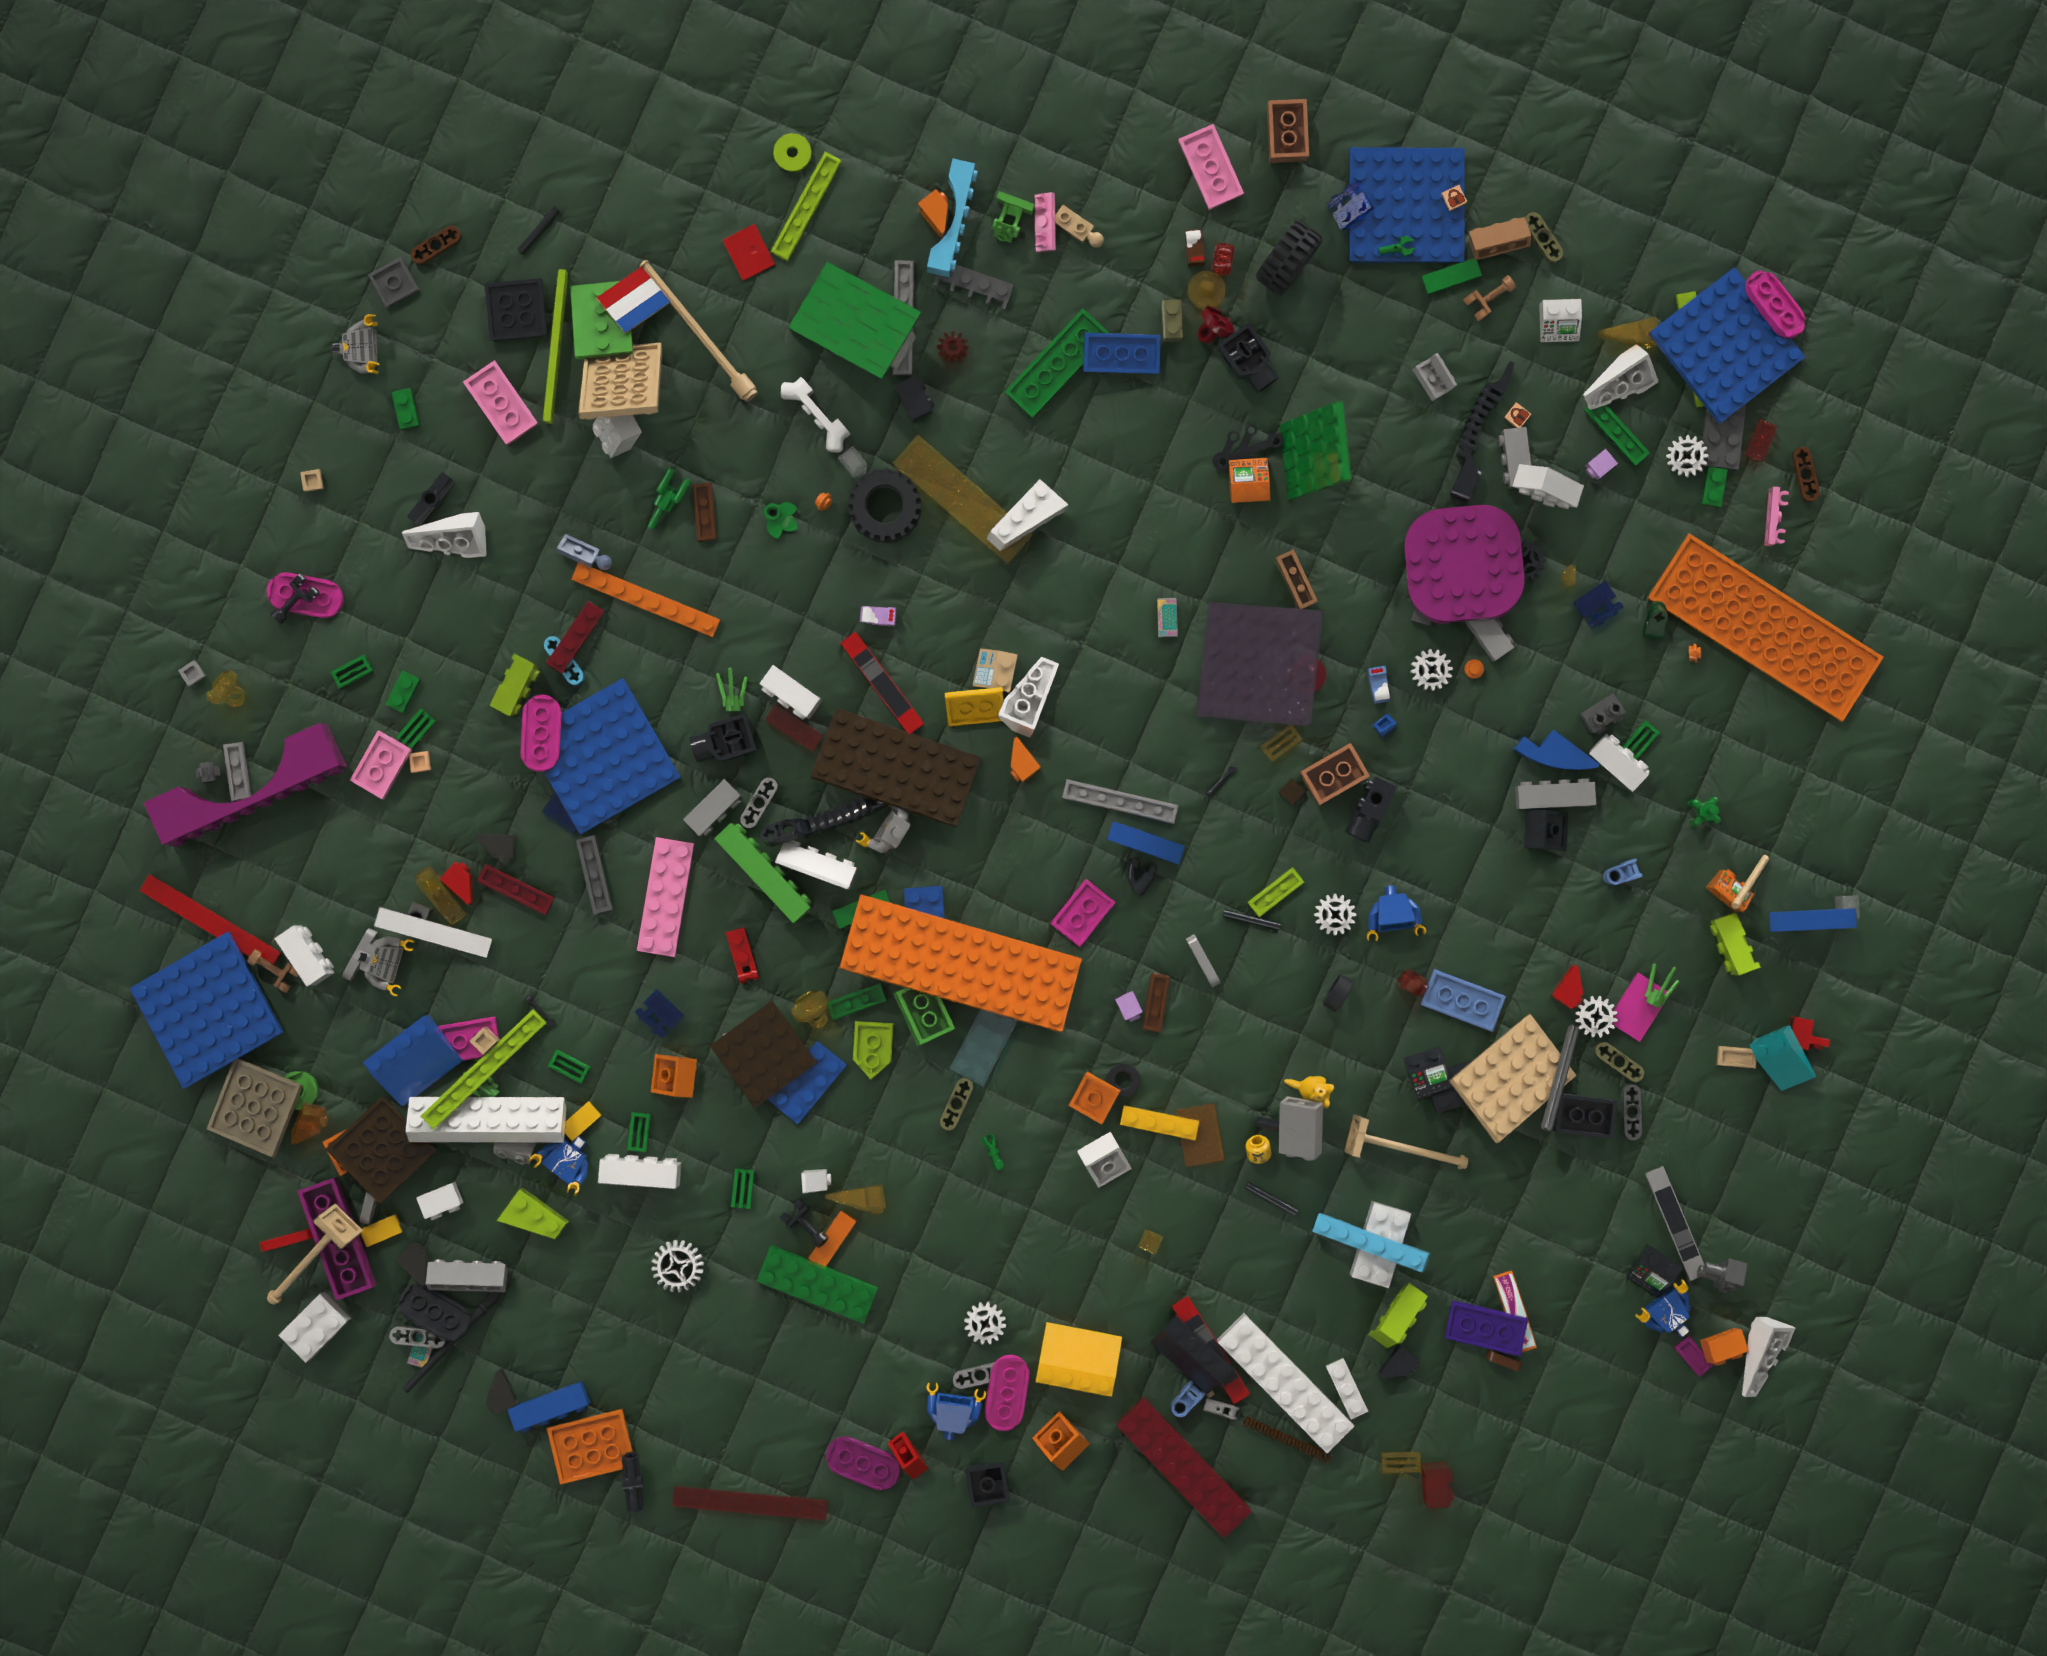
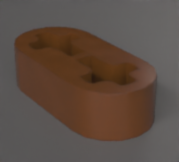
M1488 1349L1485 1357L1489 1361L1516 1371H1520L1523 1363L1520 1360Z

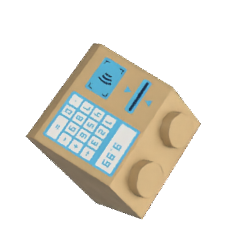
M980 649L973 686L984 689L1002 687L1004 693L1010 694L1018 655L997 650Z

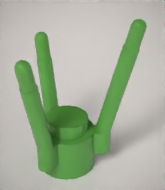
M728 668L729 696L726 699L720 674L717 673V682L725 711H741V706H744L747 677L743 679L740 698L738 699V695L734 696L732 668Z
M1654 963L1648 988L1644 996L1647 997V1003L1660 1009L1661 1005H1664L1666 999L1679 984V980H1676L1664 995V991L1676 971V967H1673L1660 991L1654 989L1651 992L1656 964Z
M490 1076L487 1079L490 1085L488 1083L484 1086L481 1085L479 1087L480 1091L475 1090L473 1094L478 1097H495L500 1091L496 1089L498 1085Z

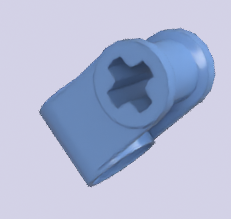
M1637 859L1620 863V865L1605 870L1603 873L1604 882L1608 885H1617L1642 877L1643 875L1639 873L1636 864ZM1612 871L1616 872L1617 874V880L1615 882H1613L1610 879V873Z
M1190 1380L1170 1404L1171 1411L1177 1417H1184L1204 1397L1205 1392H1201L1193 1385V1381ZM1177 1403L1185 1405L1182 1412L1175 1411L1174 1408Z

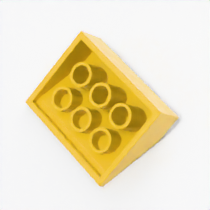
M1046 1322L1036 1382L1112 1397L1122 1336Z

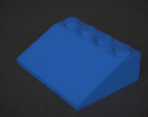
M426 1015L374 1053L363 1064L382 1087L403 1107L409 1102L410 1097L419 1095L463 1060L430 1015Z

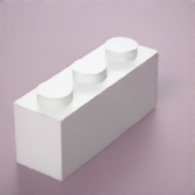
M1605 734L1594 745L1589 754L1633 792L1649 775V770H1647L1649 767L1641 760L1638 762L1628 748L1623 749L1616 737Z

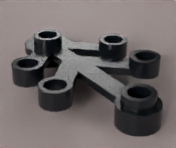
M1248 424L1238 450L1230 454L1233 444L1240 439L1238 432L1230 431L1222 452L1214 455L1212 464L1217 470L1225 471L1229 468V460L1254 459L1256 457L1250 454L1268 447L1279 448L1283 443V437L1277 432H1272L1268 435L1267 440L1248 447L1252 436L1258 431L1256 425ZM1251 426L1255 429L1253 433L1248 432ZM1236 433L1237 438L1235 440H1231L1230 438L1231 434ZM1278 437L1279 442L1277 444H1273L1272 442L1273 438ZM1221 458L1225 459V464L1223 465L1219 464Z

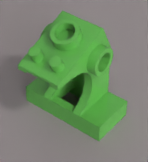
M999 191L996 202L1004 205L1000 218H995L993 222V236L1001 241L1011 243L1013 237L1017 238L1021 227H1018L1023 212L1032 215L1035 204ZM1006 214L1016 217L1013 225L1003 223Z

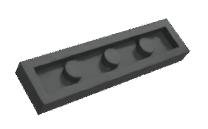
M596 836L577 839L576 843L593 914L611 911L613 907Z

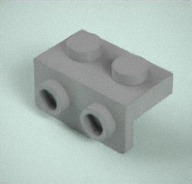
M1438 353L1412 369L1432 401L1457 386L1454 377L1450 374Z
M495 1142L493 1153L503 1159L509 1158L519 1164L530 1165L531 1161L528 1162V1160L532 1156L537 1142Z

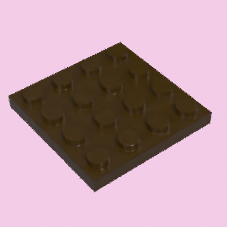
M773 1000L710 1045L754 1108L818 1063Z
M384 1096L377 1100L325 1149L379 1205L437 1151L429 1142H409L406 1134L407 1119Z

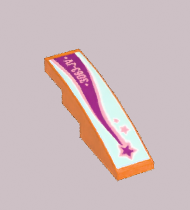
M1512 1271L1493 1276L1504 1312L1527 1317ZM1529 1320L1522 1353L1537 1348Z

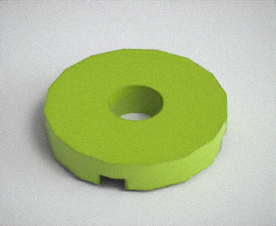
M790 133L783 135L777 140L774 145L773 154L780 168L789 172H797L809 164L812 151L806 138L799 134ZM791 148L797 149V156L789 157L787 155L788 150Z

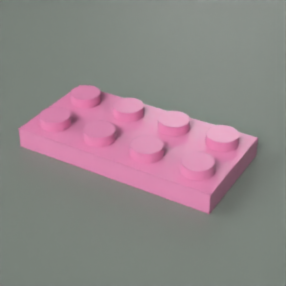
M1214 124L1178 139L1208 210L1244 195Z
M495 360L463 381L506 445H509L538 425V422Z

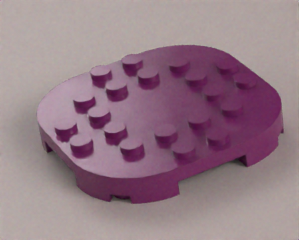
M1489 505L1435 509L1421 515L1409 528L1405 539L1408 593L1414 608L1426 619L1439 624L1482 619L1495 620L1508 614L1519 602L1524 588L1521 537L1516 523L1506 512Z

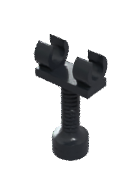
M298 574L289 583L296 591L295 594L280 609L275 608L270 613L280 624L287 619V611L301 597L307 603H311L320 594L316 587H312L307 593L300 588L306 581L302 574Z
M797 1198L793 1204L800 1211L793 1218L784 1212L780 1219L790 1228L799 1222L814 1238L813 1244L820 1248L827 1242L829 1237L824 1232L819 1233L803 1217L810 1208L801 1199Z

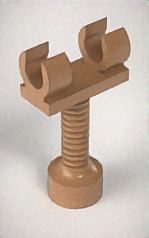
M1509 275L1501 280L1502 284L1484 297H1481L1479 292L1475 290L1464 298L1467 306L1477 300L1483 308L1474 315L1478 321L1491 313V309L1487 305L1490 300H1493L1506 290L1511 292L1516 288L1514 281Z
M254 949L247 960L253 966L259 964L276 974L278 978L274 986L285 993L290 989V985L282 981L287 971L296 977L299 975L290 962L287 963L283 970H280V968L275 967V965L267 962L264 958L262 959L261 952Z

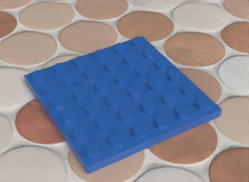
M1350 147L1349 263L1464 262V205L1449 211L1441 193L1460 185L1464 194L1465 148ZM1402 236H1408L1414 240L1412 243H1405L1402 246L1406 249L1415 247L1409 256L1403 257V254L1399 251L1383 255L1378 253L1379 247L1398 244L1400 242L1399 238Z
M1735 267L1648 333L1718 424L1805 358L1791 338L1781 337L1768 324L1749 299L1745 288L1746 281Z
M624 678L562 712L560 757L553 768L544 772L580 835L681 778Z
M230 932L224 933L129 988L183 1089H187L284 1033Z

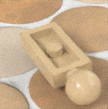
M1061 206L1055 215V224L1082 243L1089 239V244L1092 247L1098 248L1103 244V235L1098 232L1092 233L1094 229L1092 224L1066 206Z

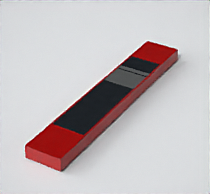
M854 632L842 641L841 645L906 732L911 734L921 727L924 722L859 635Z
M1187 1295L1173 1304L1172 1307L1177 1315L1231 1363L1189 1296ZM1235 1368L1221 1382L1234 1404L1250 1395L1249 1390Z

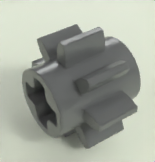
M214 762L199 763L200 768L195 769L196 778H201L202 783L216 781V776H220L219 766H214Z

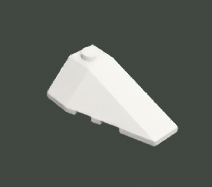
M1637 344L1622 353L1583 394L1588 408L1592 410L1610 404L1612 400L1618 398L1625 399L1627 395L1633 393H1643L1657 384L1659 381L1649 354Z
M479 512L455 515L402 532L405 542L410 549L428 552L438 550L444 551V554L447 555L451 553L461 554V557L465 558L483 557L487 554L485 526Z
M1041 657L1004 699L998 717L1012 731L1029 738L1031 737L1059 666L1058 663Z
M1756 1317L1752 1322L1747 1347L1749 1351L1746 1355L1742 1390L1744 1397L1757 1396L1768 1378V1370L1773 1365L1776 1366L1778 1362L1776 1357L1782 1349L1785 1351L1788 1347L1795 1327L1768 1317Z

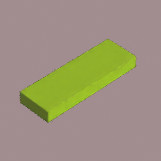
M1292 867L1247 903L1256 915L1261 917L1305 882Z

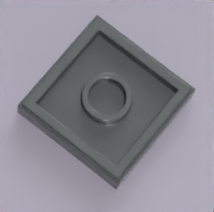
M402 257L368 274L387 309L420 291Z

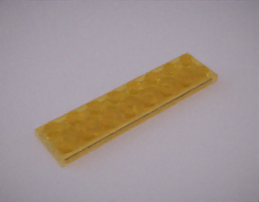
M919 435L913 439L893 462V465L907 475L1006 564H1009L1032 538L1033 535L1028 533L1002 551L986 539L1007 512Z

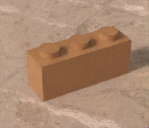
M1525 217L1514 218L1507 222L1495 223L1488 227L1469 231L1468 242L1474 259L1479 260L1530 247L1531 233Z
M1294 549L1276 557L1275 562L1298 612L1316 604L1318 600Z

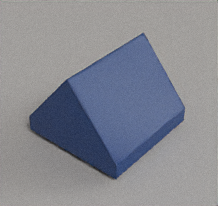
M1386 714L1372 726L1383 739L1395 730L1398 724Z

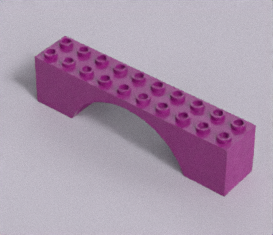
M318 723L285 738L283 757L276 773L261 790L248 798L232 803H214L201 798L189 788L176 787L143 803L162 845L178 847L185 844L186 839H196L202 836L204 831H214L220 828L221 823L227 822L228 824L238 820L237 816L244 814L246 816L254 813L257 807H267L273 804L272 800L285 799L290 796L292 791L297 790V792L307 789V785L310 783H320L326 780L325 776L331 774L332 776L338 775L347 766L329 726Z

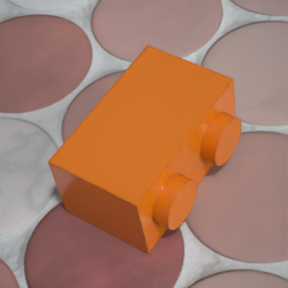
M1732 1328L1700 1340L1706 1362L1713 1363L1715 1366L1726 1363V1359L1740 1358L1743 1356L1742 1353L1749 1351L1743 1331L1738 1328Z

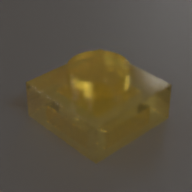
M1568 565L1562 571V581H1565V586L1573 587L1576 585V565Z
M1145 1229L1138 1247L1156 1254L1163 1236Z

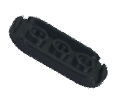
M426 1284L411 1285L400 1295L399 1308L402 1315L437 1338L446 1342H454L463 1338L469 1331L471 1320L467 1310L439 1291L428 1290Z

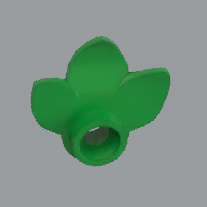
M784 502L780 505L771 503L765 507L766 527L774 538L779 539L782 530L791 532L798 529L797 522L792 516L797 511V507L790 502ZM776 510L777 515L774 517L770 516V511Z

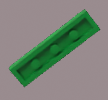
M1607 405L1592 410L1587 406L1584 409V412L1634 467L1650 454Z

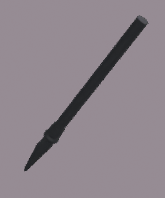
M513 1277L507 1280L506 1288L512 1281ZM491 1292L486 1296L485 1300L479 1304L470 1316V1327L485 1312H488L489 1308L497 1304L504 1292ZM457 1341L446 1342L402 1389L408 1393Z

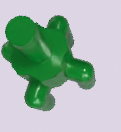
M668 468L656 490L658 496L654 504L658 508L647 525L653 530L664 511L670 513L675 503L679 504L692 482L691 479L685 477L679 490L669 486L668 484L675 473V470Z
M1717 797L1707 798L1706 802L1703 803L1697 799L1687 802L1688 807L1696 809L1697 815L1695 819L1690 820V826H1700L1703 821H1708L1710 824L1721 822V818L1717 815L1719 814V808L1716 806L1718 803Z

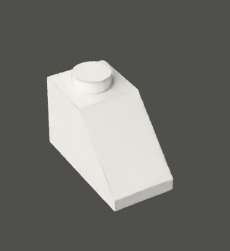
M827 1169L805 1170L801 1173L803 1193L827 1190L828 1185H831V1174H827Z

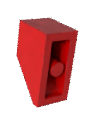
M454 862L440 880L466 904L471 905L474 902L473 875L469 872L471 869L464 862Z
M1576 964L1571 965L1550 995L1569 1009L1577 1008L1583 1000L1581 998L1583 995L1579 967Z
M904 1432L888 1442L902 1469L913 1480L929 1469L921 1454Z

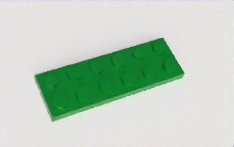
M1083 308L1005 391V394L1032 419L1082 367L1084 333H1109Z
M773 1245L769 1247L757 1279L759 1283L863 1324L878 1289L874 1285Z

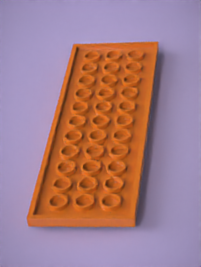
M1690 533L1686 536L1647 597L1652 602H1663L1667 612L1840 722L1844 721L1884 658Z
M860 894L839 969L1061 1033L1082 958Z

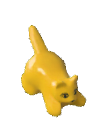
M1309 1076L1303 1081L1292 1079L1284 1081L1288 1086L1299 1090L1303 1099L1321 1102L1325 1108L1329 1107V1096L1334 1090V1085L1325 1084L1326 1079L1324 1077Z

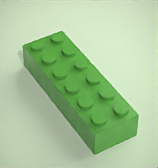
M730 823L714 839L793 923H797L813 908L810 905L812 901L806 894L801 895L797 891L799 887L792 880L788 881L784 877L786 873L779 866L774 867L771 863L773 859L766 852H760L758 849L760 845L753 838L750 837L748 839L745 836L747 831L740 824Z

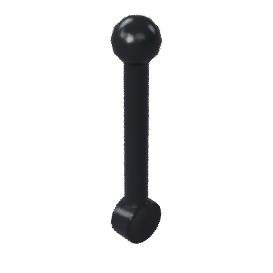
M1230 766L1224 776L1211 789L1206 791V795L1208 797L1213 796V792L1231 773H1234L1236 768Z
M527 995L525 997V1001L532 1004V1006L548 1021L547 1023L549 1026H554L556 1023L555 1020L552 1018L550 1019L547 1016V1014L533 1001L532 996Z

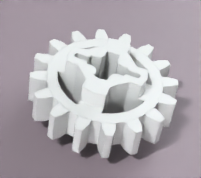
M1689 435L1686 436V440H1683L1680 436L1678 443L1672 441L1673 448L1668 447L1671 454H1667L1666 457L1671 459V461L1667 464L1668 466L1674 465L1671 470L1673 472L1678 470V476H1681L1683 473H1685L1686 478L1689 477V473L1696 476L1697 470L1703 471L1702 465L1707 466V462L1704 459L1709 458V455L1704 454V452L1708 449L1707 447H1702L1704 444L1702 440L1697 443L1696 436L1692 440H1690ZM1692 444L1691 447H1683L1682 445ZM1678 451L1679 458L1675 462V453ZM1698 451H1700L1701 455L1699 462L1696 460V455L1699 453ZM1684 454H1690L1692 458L1690 460L1685 459ZM1685 465H1691V466H1692V468H1689V469H1685V468H1683V467H1684Z
M1429 649L1428 654L1422 651V657H1415L1417 663H1411L1415 669L1411 670L1410 673H1415L1412 680L1419 681L1417 686L1423 684V690L1430 687L1431 691H1434L1435 686L1441 689V683L1448 684L1446 678L1452 677L1448 671L1452 670L1453 667H1448L1447 664L1451 661H1445L1446 654L1440 656L1439 650L1433 654L1432 649ZM1430 657L1436 658L1434 662H1429L1425 659ZM1441 664L1443 665V668H1444V673H1443V674L1440 672V665H1441ZM1419 666L1423 670L1422 676L1419 674ZM1432 666H1434V667H1435V669H1434L1435 674H1434V673L1429 674V673H1428L1429 668H1427V667H1432ZM1434 678L1438 682L1429 683L1426 681L1428 679Z
M1333 894L1332 899L1329 895H1326V901L1319 900L1322 905L1315 906L1319 912L1314 913V916L1319 918L1315 923L1322 924L1319 928L1320 930L1326 928V934L1333 931V935H1337V931L1344 934V928L1351 929L1348 924L1355 923L1351 917L1356 916V913L1351 912L1355 906L1348 905L1351 901L1350 899L1344 901V895H1341L1338 899L1337 894ZM1339 902L1341 904L1337 907H1333L1329 903ZM1323 909L1326 911V918L1324 920L1322 917ZM1346 909L1348 913L1347 920L1344 918V911ZM1330 910H1338L1339 913L1337 915L1339 916V919H1332V913ZM1333 922H1337L1341 926L1333 928L1329 925H1331Z
M1591 996L1590 1002L1584 999L1585 1005L1578 1006L1581 1011L1575 1012L1576 1015L1580 1016L1579 1019L1575 1020L1576 1022H1581L1579 1029L1585 1028L1584 1034L1586 1035L1591 1032V1037H1594L1596 1033H1598L1599 1037H1602V1032L1609 1034L1608 1028L1614 1029L1615 1027L1612 1025V1022H1617V1019L1613 1018L1617 1011L1611 1010L1614 1004L1608 1005V999L1604 1000V1002L1601 1001V996H1598L1597 1000ZM1595 1004L1593 1010L1590 1012L1585 1011L1589 1005ZM1602 1005L1608 1010L1609 1015L1603 1013ZM1598 1008V1014L1602 1016V1018L1598 1019L1595 1024L1594 1018H1591V1014H1595ZM1583 1018H1587L1590 1021L1591 1028L1585 1024ZM1608 1022L1604 1028L1598 1030L1599 1024Z
M979 1302L978 1308L974 1305L972 1306L973 1312L967 1311L970 1318H965L964 1320L966 1323H969V1325L965 1326V1330L970 1329L968 1336L974 1335V1342L981 1339V1344L985 1340L991 1344L992 1338L996 1341L998 1340L997 1334H1004L1001 1328H1006V1324L1002 1323L1006 1317L1000 1316L1002 1309L997 1311L996 1304L990 1307L989 1302L986 1303V1306ZM983 1310L988 1311L986 1314L983 1315L977 1314L978 1312ZM994 1314L998 1319V1326L995 1323H993L992 1318L994 1317ZM990 1316L988 1322L990 1326L986 1325L981 1330V1320L985 1321ZM972 1320L977 1323L978 1328L976 1331L973 1328ZM984 1332H992V1334L990 1335H983Z

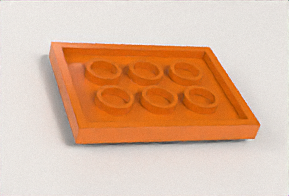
M623 1409L547 1427L560 1485L622 1470V1455L627 1452H633Z

